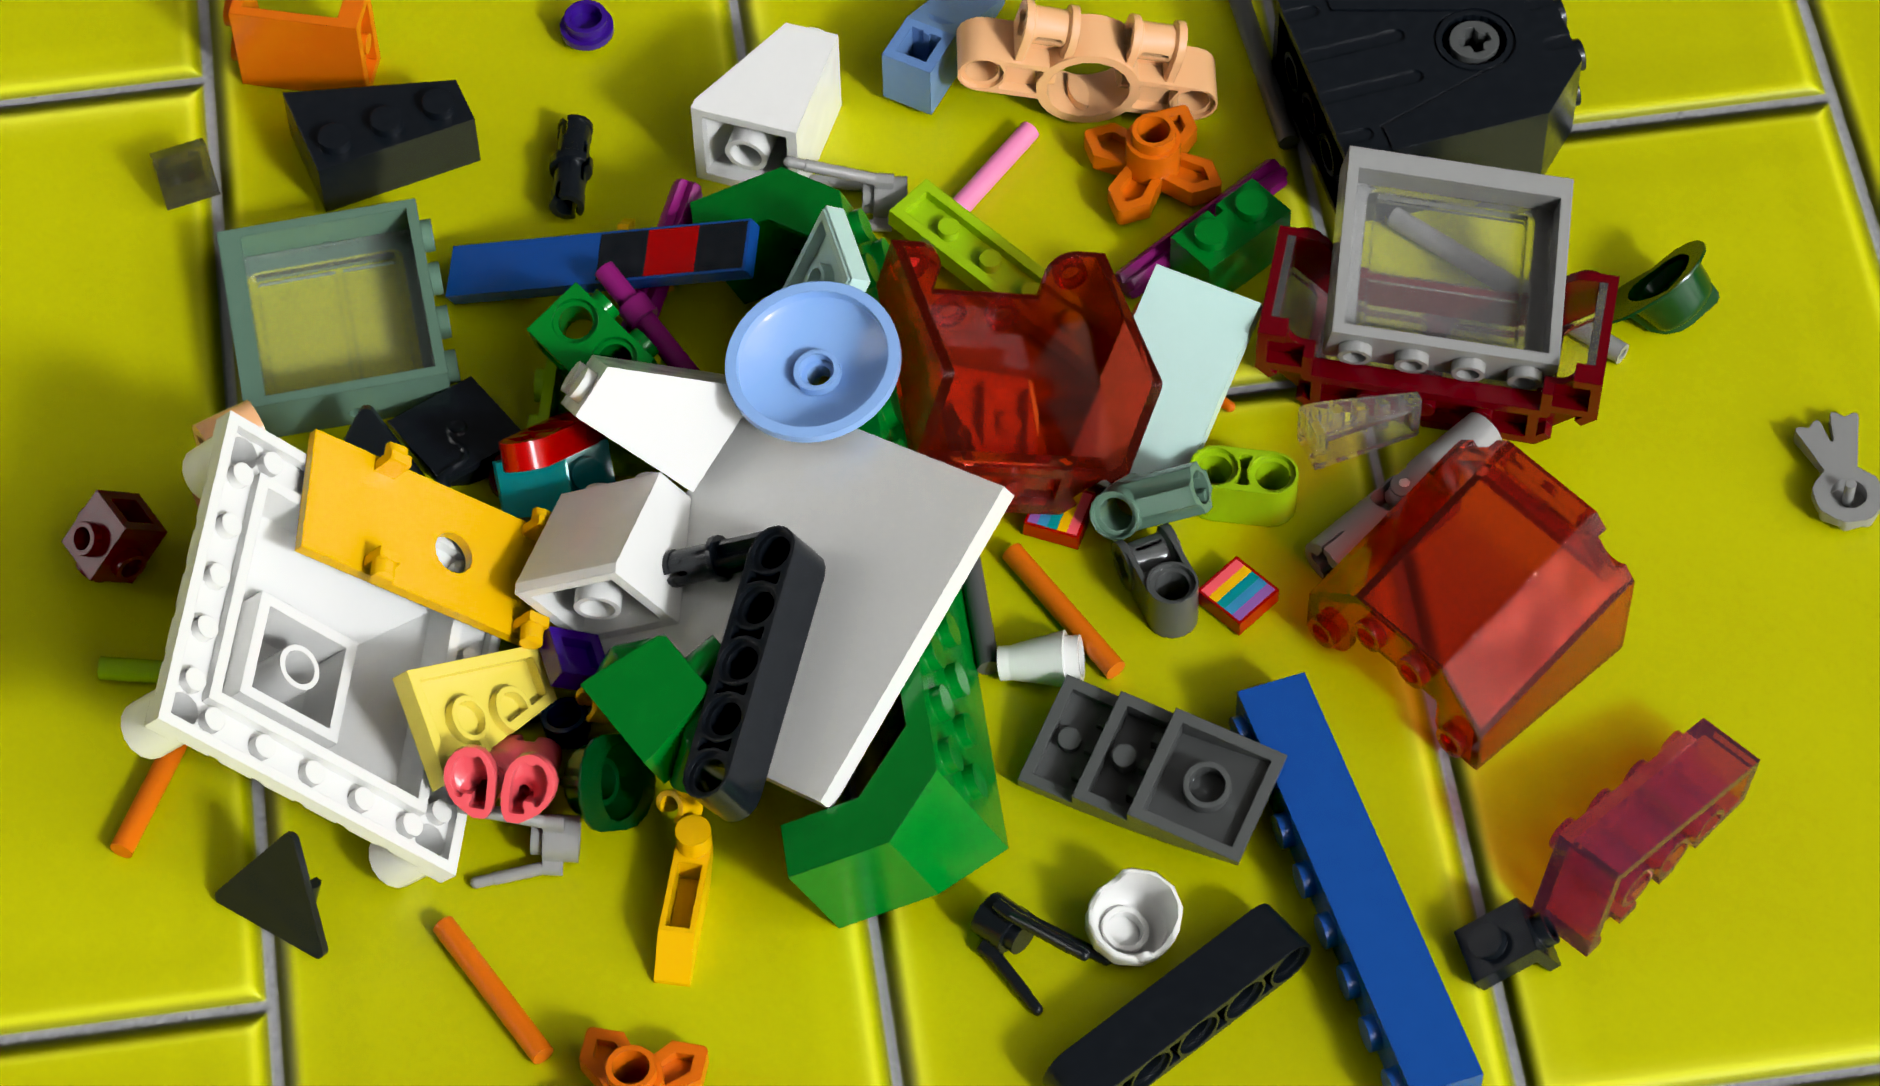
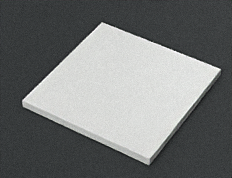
M743 416L694 492L690 490L686 492L692 498L687 548L706 544L708 538L714 535H722L729 539L764 531L769 527L780 525L787 527L823 558L826 566L824 581L766 781L827 809L833 807L1010 505L1014 495L1002 485L860 429H855L850 433L831 440L797 443L765 434L749 423ZM742 572L735 573L728 582H717L713 578L684 585L679 624L601 639L604 654L606 655L608 650L614 645L648 638L652 639L657 635L664 634L684 657L688 656L712 634L721 644Z

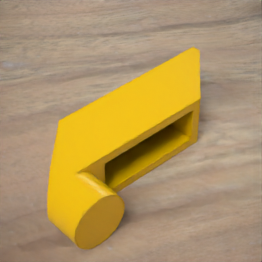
M695 814L684 816L675 826L676 845L657 934L654 983L691 986L711 886L713 863L711 825L706 818Z

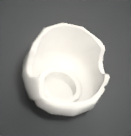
M1137 868L1123 869L1113 879L1094 892L1088 902V910L1085 914V931L1093 949L1113 964L1142 967L1156 961L1174 943L1180 932L1183 905L1175 886L1157 872Z

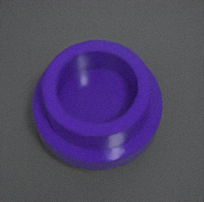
M581 0L575 2L567 8L561 19V37L568 46L576 50L591 51L599 49L606 45L613 36L614 23L612 16L603 5L596 1Z

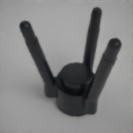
M1001 892L993 893L985 899L971 922L972 932L983 939L977 948V952L993 963L1018 997L1036 1016L1042 1014L1043 1007L1003 955L1005 952L1010 951L1012 954L1020 953L1028 946L1033 936H1036L1082 961L1091 958L1105 966L1112 963L1094 950L1093 946L1088 942L1036 917Z

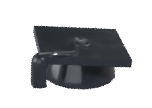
M472 376L387 421L388 427L418 459L424 472L434 481L449 488L451 486L471 485L485 479L488 476L492 462L500 455L498 442L522 431Z

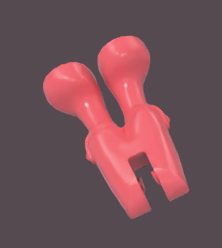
M510 734L495 745L490 752L478 744H470L458 748L448 758L444 767L446 790L454 804L472 818L485 819L488 817L496 805L497 798H501V812L506 822L519 824L539 815L549 806L556 795L558 783L560 782L558 774L562 762V750L560 745L550 738L538 737L535 742L524 741L521 734Z

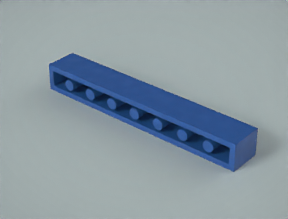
M1305 672L1237 691L1236 716L1229 718L1230 731L1287 755V760L1268 799L1274 812L1271 815L1273 833L1278 846L1282 850L1290 849L1296 863L1292 865L1293 878L1301 898H1311L1317 912L1314 915L1315 929L1322 947L1325 950L1332 948L1339 965L1336 966V976L1340 990L1347 1001L1355 1000L1361 1017L1358 1018V1026L1362 1041L1369 1053L1377 1051L1384 1067L1381 1070L1382 1085L1482 1086V1069Z

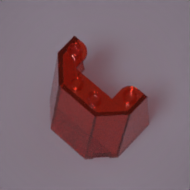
M891 240L876 286L880 304L890 315L901 344L902 362L896 388L908 449L1004 486L1014 495L1005 513L1060 515L1077 505L1074 498L1076 495L1102 480H1107L1112 484L1130 473L1163 383L1105 253L1074 251L1058 256L1045 269L1036 295L934 289L941 269V261L936 249L930 244L921 241Z
M1460 440L1309 593L1306 626H1308L1315 640L1325 648L1333 647L1339 651H1347L1356 643L1357 637L1366 649L1382 654L1397 667L1399 674L1406 683L1415 689L1422 688L1437 701L1435 723L1437 727L1436 738L1439 744L1449 755L1455 758L1461 757L1477 771L1621 649L1624 643L1635 581L1626 564L1615 560L1605 550L1598 536L1606 528L1598 513L1509 440H1496L1489 447H1478L1473 440Z

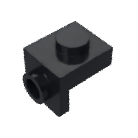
M1517 897L1454 931L1474 984L1483 990L1494 986L1536 962L1549 971L1561 966L1554 945L1560 942V938L1553 922L1544 911H1534Z

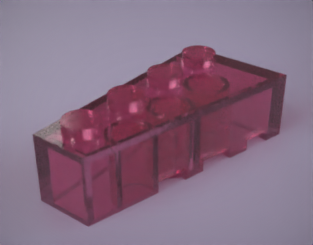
M1705 718L1701 719L1685 733H1682L1680 730L1675 731L1664 742L1657 756L1649 762L1645 759L1639 760L1626 774L1621 785L1613 791L1609 788L1603 789L1592 800L1585 814L1577 820L1569 817L1558 826L1549 841V846L1553 849L1531 909L1536 912L1544 911L1553 922L1558 935L1587 957L1601 943L1602 937H1600V933L1605 921L1612 917L1620 924L1636 908L1637 902L1635 900L1647 887L1651 878L1660 884L1674 870L1676 864L1686 852L1688 845L1690 844L1696 848L1745 799L1760 759Z

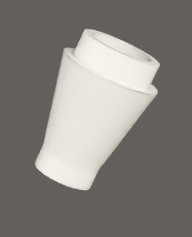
M1061 630L1016 644L998 646L997 669L1000 681L1014 680L1061 687L1067 674L1084 681L1085 655L1081 635H1068L1066 630Z

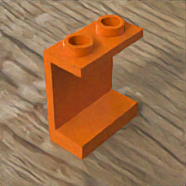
M225 0L223 20L226 26H231L233 35L231 58L233 61H238L243 84L297 91L373 86L381 56L371 0H343L337 18L259 9L257 0Z

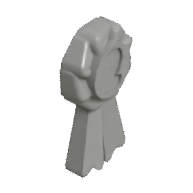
M1831 412L1828 420L1831 441L1818 420L1813 421L1809 428H1795L1794 443L1821 474L1815 481L1811 494V500L1818 512L1819 519L1838 526L1842 531L1871 526L1880 513V481H1878L1876 476L1858 467V414L1851 413L1844 417L1836 412Z

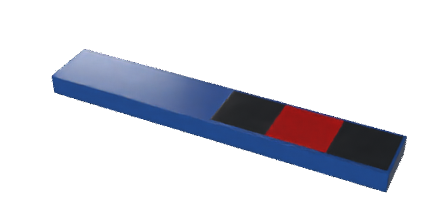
M752 218L453 246L445 297L457 305L560 296L575 282L587 293H593L596 289L600 292H605L606 289L594 275L602 265L610 261L615 264L634 289L753 279L760 226Z

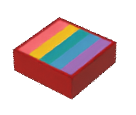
M1042 478L1023 522V534L1078 550L1090 522V507L1093 500L1097 497V493Z
M1237 556L1199 588V605L1237 635H1241L1279 601V589Z

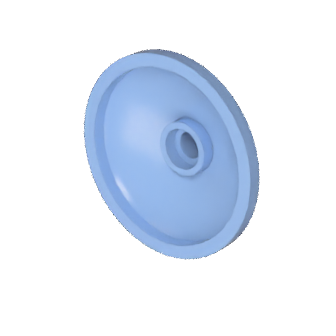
M811 281L794 284L778 290L761 300L739 322L731 336L726 351V383L740 413L749 423L765 434L797 443L831 440L864 425L888 401L897 384L901 370L902 350L895 325L885 308L864 291L847 284L832 281ZM819 377H829V380L823 384L812 385L814 380Z

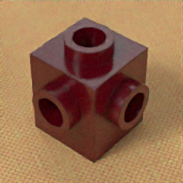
M96 490L86 506L78 513L76 521L61 542L75 559L79 572L90 581L132 584L136 577L146 568L147 561L159 546L167 531L139 493Z

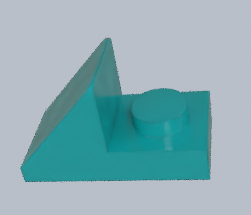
M606 438L551 466L536 470L508 473L503 471L502 460L492 462L501 511L517 518L531 517L532 510L535 507L552 512L560 495L563 493L586 489L588 485L593 483L608 484L616 482L609 443Z

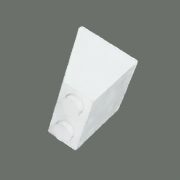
M786 22L694 99L691 105V119L697 178L733 186L779 167L786 168L808 178L813 174L786 167L783 164V160L787 156L818 161L842 106L839 37L837 34L825 32L815 27H804Z
M592 355L586 365L581 361L577 362L561 386V391L566 393L561 404L575 417L691 492H694L743 417L730 395L725 374Z
M643 472L636 475L635 478L608 484L593 483L588 485L586 489L561 494L516 581L514 594L540 614L549 617L550 622L558 628L598 634L600 640L679 624L683 586L674 588L668 584L667 579L679 575V572L664 575L662 560L665 552L668 550L687 548L692 498L661 472Z

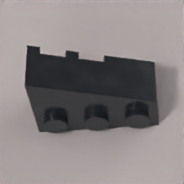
M456 80L283 92L291 136L326 212L481 160L475 119Z

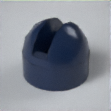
M572 697L560 698L550 704L541 713V723L545 736L558 743L563 750L580 747L587 741L591 732V722L586 720L588 715L586 705H579L576 698Z

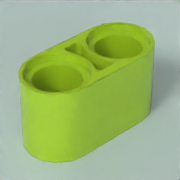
M1216 445L1201 448L1192 456L1190 463L1197 461L1198 465L1207 471L1210 483H1220L1211 484L1213 488L1211 493L1213 507L1209 512L1197 515L1200 518L1218 522L1275 527L1287 523L1294 516L1297 505L1299 472L1294 460L1286 454L1275 451Z

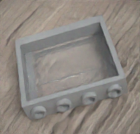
M1350 145L1339 175L1322 354L1337 356L1341 362L1351 365L1377 362L1394 365L1397 370L1406 373H1421L1431 370L1450 373L1453 378L1467 382L1479 381L1485 378L1505 381L1509 386L1523 390L1543 387L1545 376L1553 377L1560 366L1574 179Z

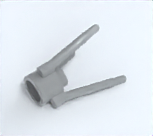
M791 156L784 158L783 164L786 167L815 173L810 175V179L835 189L862 192V210L865 214H873V219L869 220L872 232H892V227L888 224L889 210L907 196V176H894L891 173H873Z
M456 806V809L459 813L467 814L458 806ZM495 806L490 815L485 818L506 822L501 812V806ZM544 813L519 823L518 825L531 827L530 855H542V861L473 877L470 880L471 887L478 889L541 875L563 876L564 862L579 863L581 815Z

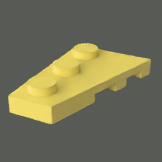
M519 647L411 669L392 678L432 792L445 786L444 767L448 758L458 748L465 745L478 744L490 752L500 741L516 732L557 700L554 688L550 686L539 649L531 650Z

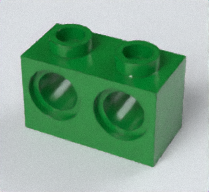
M577 282L526 329L535 346L566 377L577 362L581 361L586 365L592 355L628 358L632 361L657 364L654 357L659 353V350L649 338L636 327L628 333L615 320L620 313L611 301L597 289L589 295ZM589 320L593 322L591 330L584 337L578 339L566 337L568 327L575 321Z

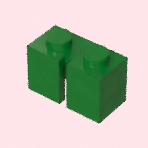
M1252 178L1216 204L1215 216L1207 210L1171 236L1170 269L1234 292L1272 264L1279 226H1290L1291 210Z

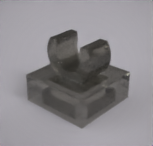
M203 138L149 154L167 210L220 195L207 146Z

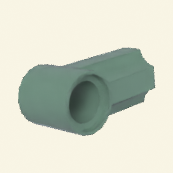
M1195 461L1144 475L1136 473L1124 474L1116 478L1093 500L1089 512L1091 523L1095 530L1103 537L1110 540H1124L1133 535L1137 530L1205 514L1213 507L1211 501L1213 488L1207 471L1203 470ZM1116 498L1122 499L1129 505L1132 516L1124 513L1119 508Z

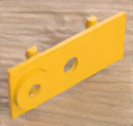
M318 429L309 433L294 551L519 647L531 650L542 647L544 631L549 626H557L550 622L549 617L535 612L530 605L514 593L516 581L552 513L551 511L535 507L532 510L531 520L526 522L409 470L412 464V457L408 455L409 449L403 445L388 442L385 445L384 455L379 457ZM438 537L449 538L461 548L465 557V568L462 573L450 571L439 561L435 548Z

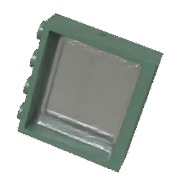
M415 198L216 232L243 401L248 400L251 402L266 431L276 437L312 432L315 429L323 430L351 425L360 407L364 405L372 406L382 419L396 417L448 389L450 384L461 382L455 349L444 351L442 343L444 339L453 338L447 305L435 306L434 296L444 294L439 262L427 263L426 253L436 251L431 219L419 220Z

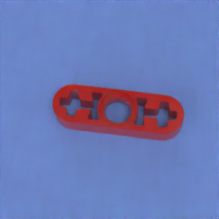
M571 412L561 413L500 440L498 443L503 471L513 473L548 467L599 443L600 440L607 437L575 417Z

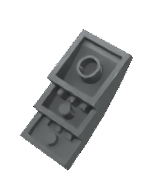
M1067 674L1018 777V786L1133 832L1185 850L1239 865L1287 760V755L1179 708H1176L1174 713L1126 692L1121 691L1120 695L1117 696Z

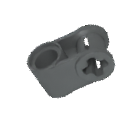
M1168 523L1157 526L1156 533L1126 543L1123 539L1112 542L1111 551L1117 573L1125 588L1131 592L1150 629L1154 633L1166 638L1183 637L1190 633L1198 621L1199 581L1197 574L1183 552L1180 541L1172 526Z

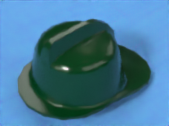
M1700 240L1688 242L1675 249L1652 269L1619 287L1613 324L1632 318L1650 332L1659 334L1681 332L1694 324L1720 298L1719 292L1701 264L1706 253V244Z
M604 734L592 738L589 743L581 745L571 754L565 767L564 776L560 778L558 785L564 788L565 798L569 807L577 815H581V818L584 819L590 829L598 832L619 831L638 826L646 817L654 799L656 776L643 763L621 734Z

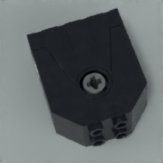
M1276 0L1272 62L1290 112L1299 128L1302 140L1312 163L1315 165L1318 177L1335 214L1340 168L1350 145L1545 175L1572 131L1575 106L1581 104L1580 72L1586 69L1584 47L1578 38L1571 39L1569 35L1566 11L1561 0ZM1371 196L1365 202L1363 226L1384 221L1385 217L1388 220L1390 214L1396 208H1400L1408 214L1442 207V205Z

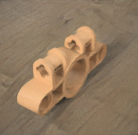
M1022 0L1014 21L991 17H974L962 22L956 30L957 78L962 85L977 91L1038 99L1040 105L1047 112L1066 121L1094 123L1112 119L1124 112L1146 114L1179 105H1186L1193 119L1199 120L1213 114L1218 104L1215 59L1205 49L1187 46L1188 28L1187 23L1182 20H1175L1171 25L1144 21L1140 14L1131 13L1124 24L1117 19L1104 15L1081 14L1079 5L1070 4L1067 9L1036 5L1034 0ZM1081 63H1100L1112 67L1106 71L1094 74H1073L1063 71L1066 67Z

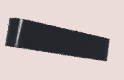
M780 525L769 527L760 532L753 540L749 549L683 772L682 782L685 791L719 818L730 823L747 818L756 809L761 799L825 577L826 566L823 558L787 527Z
M1269 904L1258 905L1066 1049L1048 1067L1043 1077V1084L1045 1086H1150L1297 973L1310 956L1311 945Z

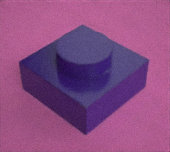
M549 626L544 631L543 645L539 648L550 686L575 691L581 688L580 684L596 673L605 657L598 634Z

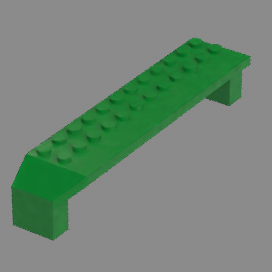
M783 167L776 168L690 202L693 224L752 218L760 226L753 279L726 281L744 304L771 295L783 288L822 209L826 205L845 210L871 281L865 293L877 300L890 315L897 330L902 350L901 370L894 391L881 410L857 429L940 461L929 393L925 384L926 376L909 279L896 264L893 252L886 239H877L873 234L865 212L861 208L854 210L840 190ZM962 587L901 690L906 726L860 796L780 825L788 878L838 928L938 895L1009 849Z

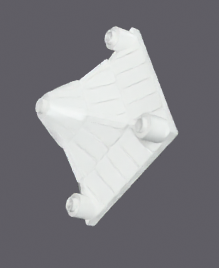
M230 410L216 420L213 436L190 450L183 460L182 473L185 482L191 492L201 499L196 516L197 523L191 537L186 559V569L182 575L176 601L175 616L172 618L165 647V658L161 664L156 689L125 707L121 716V730L124 740L131 750L147 759L161 758L185 744L206 756L214 757L221 764L250 779L253 778L259 781L263 786L287 799L301 803L306 809L323 818L344 826L348 831L371 842L369 845V861L372 870L378 879L387 886L394 888L406 887L426 876L439 883H443L456 876L467 814H461L457 811V805L449 797L445 786L432 792L392 678L411 669L499 652L501 638L294 551L307 454ZM438 537L435 548L439 561L450 571L462 573L465 568V557L461 548L449 538Z

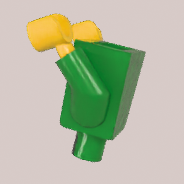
M665 634L657 635L652 639L648 638L614 645L608 650L596 673L580 684L581 688L575 694L579 705L592 706V710L586 716L587 722L612 723L643 763L663 784L670 780L673 789L660 792L656 797V806L661 812L674 811L678 807V813L674 818L675 824L687 815L695 814L701 816L703 811V805L685 791L682 781L687 758L708 691V685L710 684L721 647L720 642L713 634L686 657L683 656Z

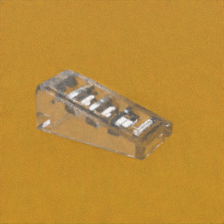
M1418 392L1306 404L1299 407L1297 437L1315 470L1322 469L1418 436L1422 399Z

